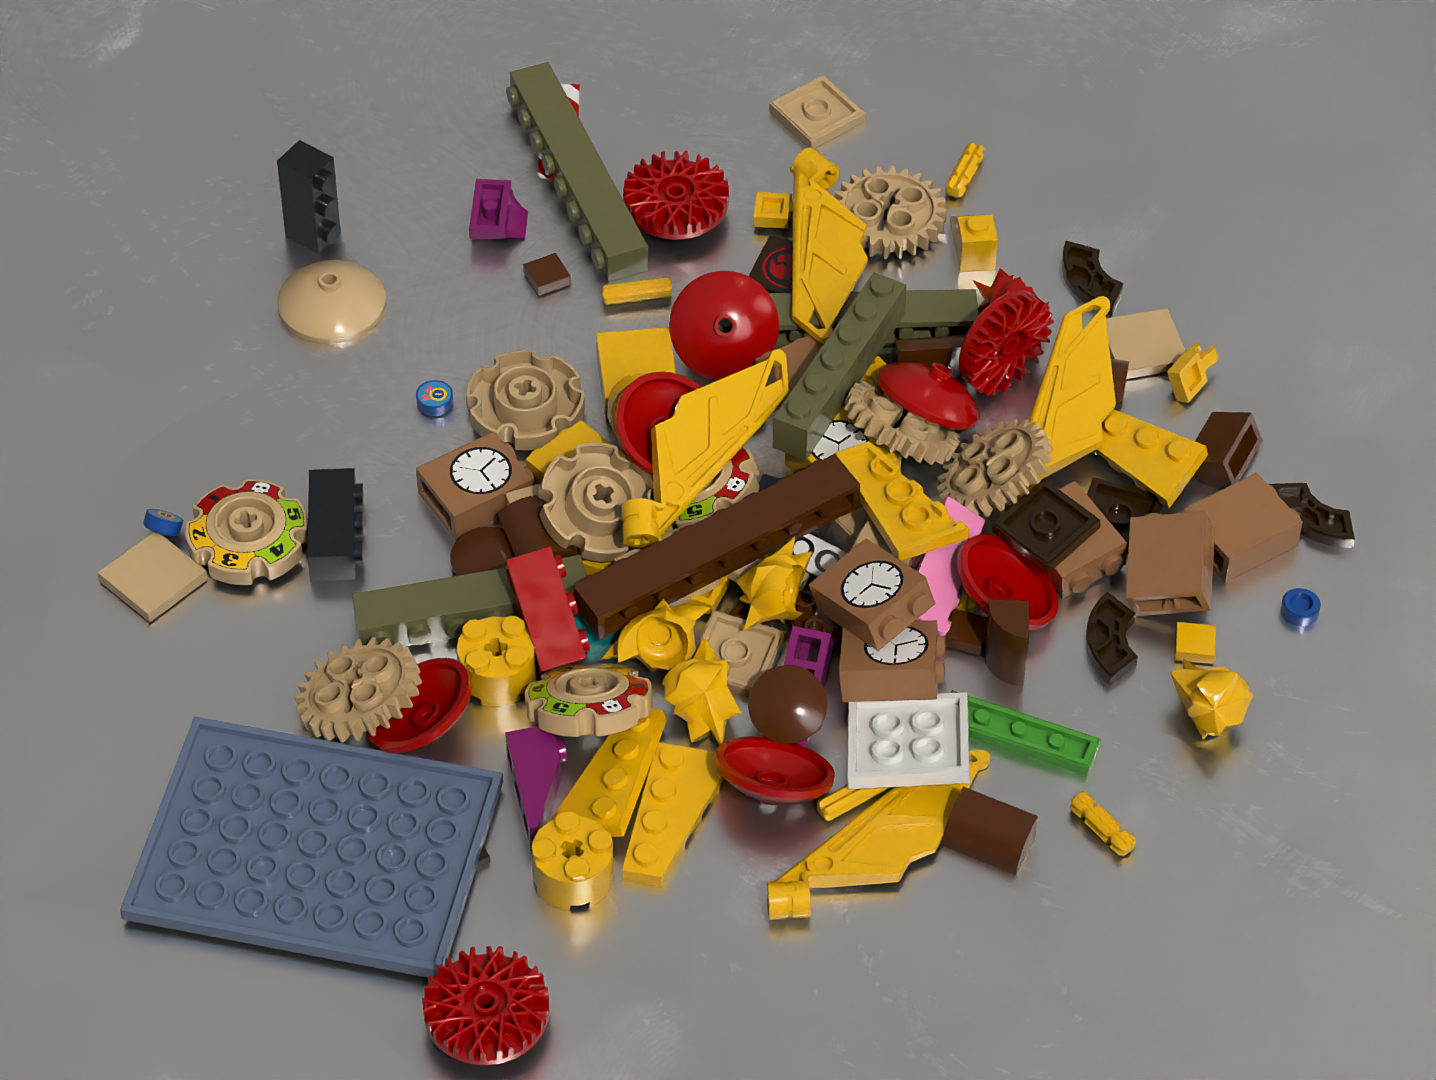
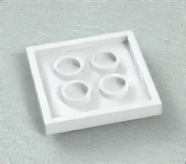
M967 692L937 694L936 700L849 702L847 776L849 789L970 783Z

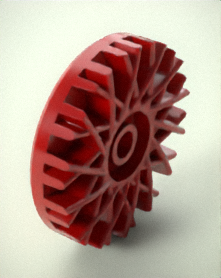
M662 151L661 158L655 154L652 155L650 165H647L642 158L640 165H634V174L628 171L627 179L624 180L623 201L637 227L642 231L663 239H690L707 233L723 220L729 206L728 180H724V171L719 170L718 165L710 169L708 157L701 160V156L698 154L696 162L689 161L688 151H684L681 156L678 151H675L674 160H666L665 152Z
M1024 290L1007 293L988 305L973 322L962 343L959 354V368L962 378L980 393L983 392L988 396L991 394L995 395L996 389L1006 393L1008 387H1012L1011 380L1013 376L1022 382L1024 380V373H1030L1025 367L1027 358L1038 364L1037 356L1044 354V351L1036 344L1039 342L1050 343V339L1047 337L1052 331L1047 326L1054 323L1053 319H1051L1053 314L1049 311L1050 307L1031 292Z
M487 946L486 954L476 955L475 947H471L469 956L464 951H460L459 960L454 963L451 962L450 957H447L445 959V966L438 965L437 976L434 978L430 975L428 978L429 985H425L424 988L425 998H422L425 1027L430 1038L444 1053L465 1063L495 1065L513 1060L526 1053L538 1042L548 1024L550 1011L548 987L545 988L543 974L538 972L537 966L533 969L528 967L526 956L518 959L516 951L513 952L512 958L504 956L503 947L501 946L494 953L491 946Z

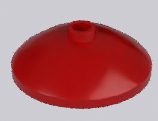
M715 271L694 279L680 292L671 310L669 331L672 345L679 358L687 367L703 377L720 380L755 365L756 358L774 350L779 335V317L770 294L756 280L734 271ZM726 318L731 321L732 329L728 333H722L719 330L718 323L721 319Z
M917 361L894 362L881 367L876 375L878 386L888 397L903 408L928 421L949 428L968 430L974 428L980 419L977 404L966 387L952 376V371L942 364L932 363V365Z
M652 372L638 377L626 387L615 407L614 427L620 446L636 466L653 476L651 429L655 425L672 418L678 400L682 395L699 389L701 386L691 379L676 373Z
M976 535L968 539L960 548L957 555V568L961 583L972 601L984 613L988 615L989 599L1029 601V630L1044 628L1055 617L1059 605L1058 595L1048 574L1001 538L994 535Z
M435 658L419 663L418 667L421 671L419 676L422 683L417 685L419 695L410 697L413 706L400 709L403 715L401 719L391 717L388 720L390 728L387 729L379 725L376 727V735L374 736L366 731L373 745L386 753H408L422 749L445 735L463 715L472 692L471 675L462 663L452 658Z
M749 736L728 740L722 743L716 751L715 765L723 778L745 795L763 804L790 805L810 801L825 794L833 786L835 772L832 765L818 753L796 743L782 744L771 741L766 737Z

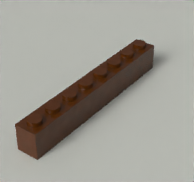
M836 454L823 460L814 461L807 468L791 476L782 477L774 485L760 492H753L742 501L726 509H719L710 517L694 525L683 527L678 533L660 542L657 541L650 544L645 550L629 558H622L616 561L611 567L595 575L584 577L579 583L573 585L578 614L596 638L601 640L623 629L636 616L654 610L663 598L670 605L762 558L763 555H767L785 546L792 538L795 537V540L859 508L860 483Z

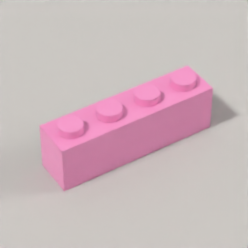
M947 496L941 503L948 509V515L956 522L961 520L969 527L968 539L980 535L985 519ZM968 539L911 558L908 565L927 578L936 603L915 621L937 620L939 636H945L949 631L952 623L948 620L949 615L956 608L962 597V592L959 591L961 580L957 568V555Z

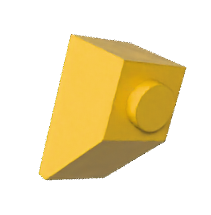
M993 214L950 216L960 272L995 270L998 238Z

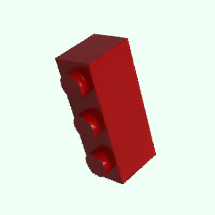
M550 546L507 559L504 569L519 617L525 622V627L528 630L533 646H535L538 676L561 667L584 663L587 658L585 652L590 651V646L585 630L577 629L573 615L578 614V608L573 593L565 592L561 578L566 577V570L560 554L554 556Z

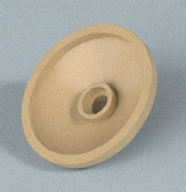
M324 260L309 264L289 276L280 288L277 304L279 316L283 324L293 334L311 342L335 344L354 340L372 330L383 317L386 308V295L380 279L364 266L344 260Z

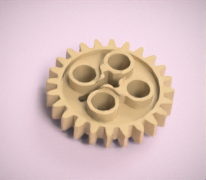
M876 166V173L874 174L863 169L862 178L852 174L850 175V183L842 181L841 191H835L834 198L867 225L866 235L861 245L863 249L865 247L869 248V256L872 257L877 251H882L883 258L887 259L890 252H895L896 256L900 259L905 250L914 256L916 255V246L927 250L929 241H938V233H943L944 223H946V199L940 198V188L932 189L933 181L931 179L921 182L922 173L919 172L911 177L909 176V168H905L901 173H896L894 166H891L888 172H883L880 166ZM897 193L895 196V204L891 205L892 198L894 194ZM887 219L884 230L880 231L883 228V220Z
M864 380L860 384L855 383L844 401L846 404L844 410L849 412L848 418L855 420V427L865 429V436L875 437L877 439L876 444H886L890 452L897 450L906 459L910 456L919 463L924 459L931 465H933L934 461L943 464L944 460H950L960 443L958 440L960 435L954 432V428L933 423L908 411L888 397L874 380L870 384Z
M1013 419L1008 426L1001 421L995 430L988 426L985 429L984 435L980 437L978 434H974L972 443L961 444L963 451L961 453H953L951 456L953 463L943 465L942 468L946 473L938 476L941 482L937 486L940 492L939 497L943 501L949 496L977 515L983 512L986 517H989L993 508L996 507L1002 512L1005 503L1010 501L1012 504H1016V496L1020 493L1028 495L1030 492L1027 487L1030 484H1039L1040 480L1037 478V475L1048 471L1044 464L1052 461V457L1049 455L1053 451L1052 446L1049 444L1051 441L1036 422L1030 424L1027 419H1024L1020 424L1016 419Z
M372 637L367 645H363L361 640L358 639L355 642L354 648L349 649L343 644L341 645V653L336 655L333 652H327L328 661H315L316 672L309 671L304 673L308 682L298 684L301 693L295 695V700L298 704L296 710L307 731L312 730L316 738L324 735L326 741H331L337 735L340 742L344 743L349 735L353 734L356 741H359L362 733L368 731L372 736L376 735V727L379 725L387 729L390 728L388 720L391 717L401 719L403 715L400 709L413 706L410 697L419 695L417 685L422 683L419 676L421 671L409 648L404 650L401 642L392 645L390 639L386 638L378 644L376 638Z

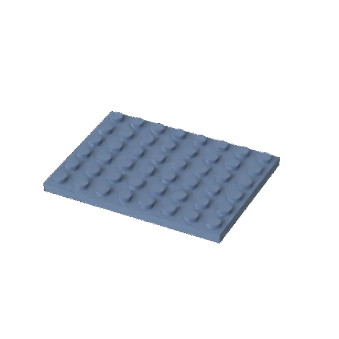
M194 716L120 909L122 920L429 978L431 975L435 978L438 965L445 966V959L449 957L478 865V858L503 785V773L403 754L386 753L381 750Z

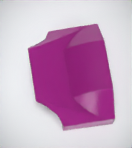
M476 179L469 238L525 239L528 211L514 197L511 180Z

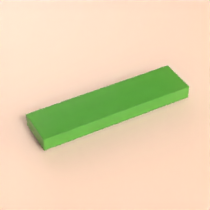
M967 695L970 738L1085 776L1088 775L1100 748V738Z

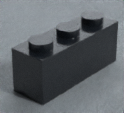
M299 140L277 160L285 237L320 254L329 244H333L341 234L334 157Z
M355 468L309 470L307 559L310 582L356 580V565L363 564V542H357V535H364L363 512H357V506H364L363 483H356Z

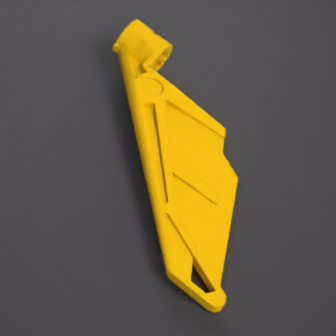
M808 147L797 155L793 165L790 166V172L793 174L792 319L819 343L824 344L833 332L832 327L868 263V257L861 245L866 235L867 225L827 192L838 180L839 167L815 148ZM814 312L823 329H817L810 323Z
M1099 296L1063 316L1029 418L1030 424L1036 422L1039 428H1042L1051 441L1049 444L1053 448V451L1049 453L1052 461L1044 464L1048 471L1038 474L1037 478L1039 480L1057 472L1102 446L1101 423L1116 406L1106 324V314L1110 311V301L1105 296ZM1093 309L1099 311L1082 330V315ZM1030 484L1027 487L1030 491L1036 484ZM1020 493L1018 496H1016V497H1017V501H1018L1020 498H1022V497L1024 496V494H1021V493ZM1010 501L1005 503L1004 513L1014 504Z
M776 349L768 355L767 360L682 395L678 400L672 418L655 425L651 429L654 501L646 498H635L622 503V533L625 545L630 547H647L654 542L662 541V534L786 400L789 395L785 352L781 349ZM774 364L779 368V380L765 387Z
M969 750V761H973L970 763V783L893 787L775 881H767L768 919L810 918V888L899 882L910 862L936 852L943 839L950 813L963 786L970 788L978 771L988 767L990 764V754L986 750Z

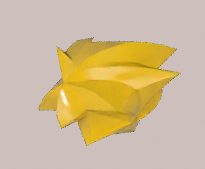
M795 537L773 555H763L760 563L736 580L745 593L739 600L750 605L743 631L765 621L779 619L784 623V619L794 620L803 614L796 611L795 604L812 552L793 555Z
M663 598L654 610L633 618L623 628L619 639L600 660L618 658V663L627 659L638 658L651 672L659 669L670 671L678 663L687 661L693 656L696 651L693 632L696 620L712 607L701 605L670 607Z
M705 637L694 658L678 663L665 676L662 685L665 686L664 700L674 705L673 713L687 722L691 743L700 741L713 733L719 745L724 742L727 719L741 714V711L727 686L730 665L727 660L717 659Z
M1184 658L1183 669L1170 672L1178 695L1203 740L1208 735L1220 736L1244 721L1253 694L1250 692L1249 683L1237 672H1231L1230 669L1223 666L1215 667L1210 671L1191 664Z

